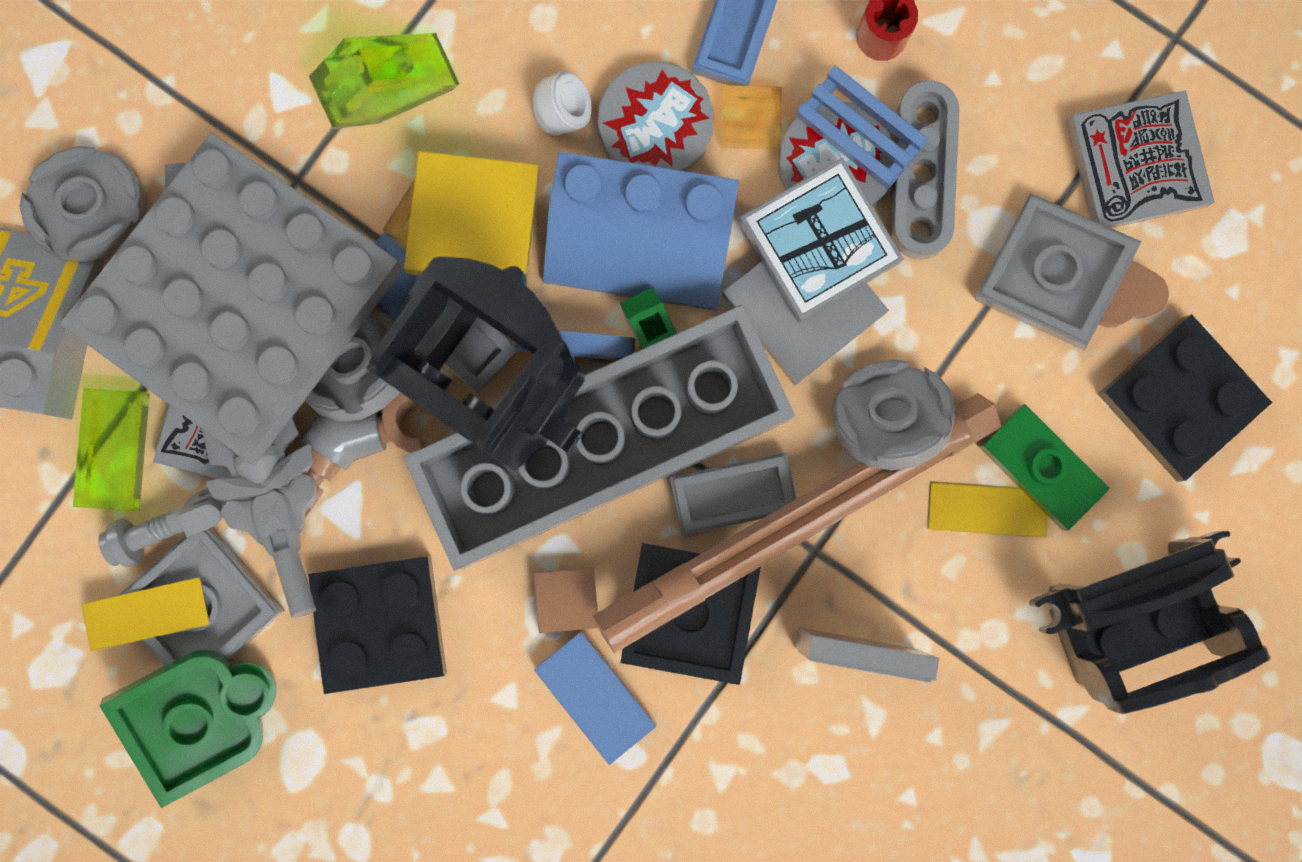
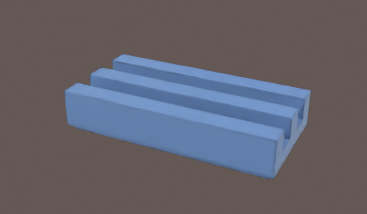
M836 65L829 71L827 79L822 85L819 83L812 91L810 99L806 103L803 102L796 110L797 118L887 190L920 153L928 141L926 136ZM837 89L908 145V147L903 150L836 97L833 92ZM824 105L892 159L894 163L888 169L817 112L819 108Z

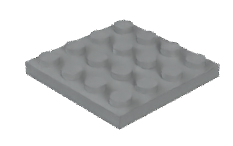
M211 132L61 321L60 325L243 460L255 466L404 270V267L392 255Z

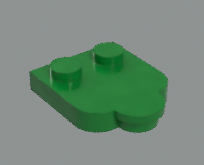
M197 650L103 697L99 706L159 806L163 808L242 766L256 756L263 741V722L261 717L274 704L276 682L272 673L262 664L253 661H240L230 664L224 656L217 652Z

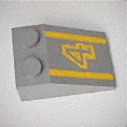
M0 229V408L73 419L87 344L60 325V323L102 271L104 258L90 262L65 261L45 251L29 233Z

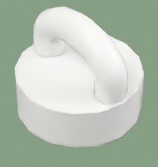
M562 71L542 79L537 84L532 99L533 112L538 126L545 134L558 136L586 126L590 120L592 107L589 92L581 79L571 72Z

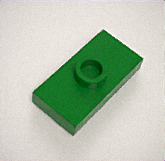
M1026 404L1020 405L1001 424V428L994 431L979 446L1062 531H1069L1110 489Z

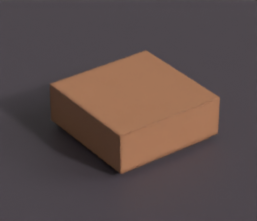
M594 567L534 573L539 633L598 628L593 619V615L598 613Z

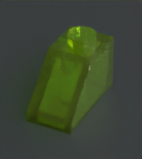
M436 33L343 38L309 75L332 129L380 124L453 91L460 85Z

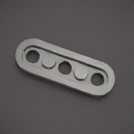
M933 80L921 81L911 86L901 99L896 112L928 138L925 147L893 183L892 240L902 254L917 260L929 259L940 253L952 239L955 222L959 102L954 92L947 85ZM920 108L930 110L935 118L934 123L924 124L920 122L916 116V110ZM895 136V143L905 150L908 145ZM924 165L928 167L932 173V180L928 182L918 180L913 173L914 166ZM914 222L924 223L929 229V238L926 240L915 238L911 233V224Z

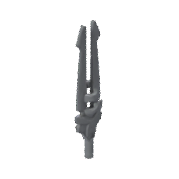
M291 417L254 466L202 429L210 465L228 468L231 478L215 479L206 482V487L214 499L226 502L220 512L227 525L232 529L248 532L274 558L291 618H299L316 611V607L299 555L301 549L300 533L303 530L305 512L317 498L316 480L313 477L306 476L314 462L312 446L307 444L288 456L287 447L299 434L293 417Z

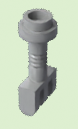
M207 488L191 495L183 506L134 526L127 519L121 518L108 524L106 531L99 535L100 551L110 565L117 566L121 564L122 566L130 567L143 560L144 548L181 532H184L188 538L219 524L223 517L220 511L226 502L214 499Z

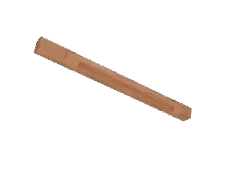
M977 393L956 405L955 422L950 441L936 457L913 468L891 471L870 467L859 462L697 557L677 566L594 614L593 619L603 638L614 653L618 652L774 558L947 457L955 455L1001 428V423L995 403Z

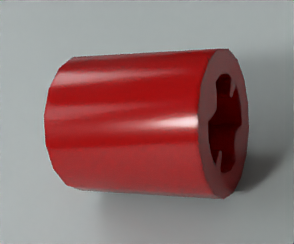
M869 0L857 29V43L860 50L867 57L876 61H888L896 58L904 50L918 23V9L915 1ZM878 20L889 21L888 25L885 23L881 27L877 25ZM894 24L897 27L895 33L884 31L886 26L890 28Z

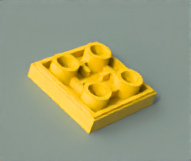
M419 151L404 263L405 272L407 274L421 275L433 258L441 256L469 258L491 264L501 270L510 266H516L527 277L540 174L539 164Z

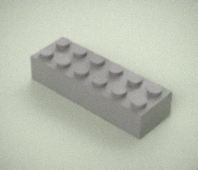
M744 304L585 375V381L571 400L567 415L564 418L584 433L570 454L549 440L546 445L535 449L529 459L515 471L488 455L459 433H456L403 458L453 571H458L781 426L793 419L795 414Z

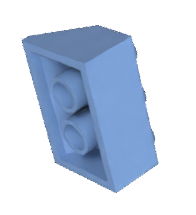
M558 152L548 212L543 283L633 297L653 287L662 302L717 311L739 180Z

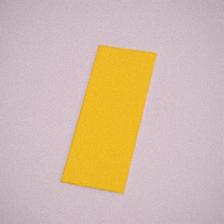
M931 483L929 530L1044 538L1047 536V515L1019 488Z
M200 577L81 604L90 652L210 625Z

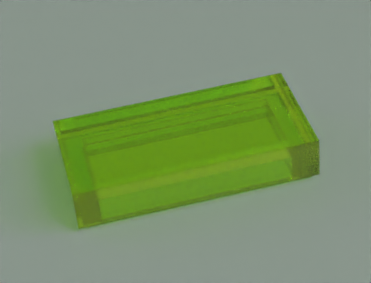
M83 388L73 507L140 511L149 393Z

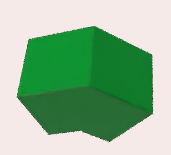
M653 287L620 302L626 322L641 350L677 334L663 302L660 301Z

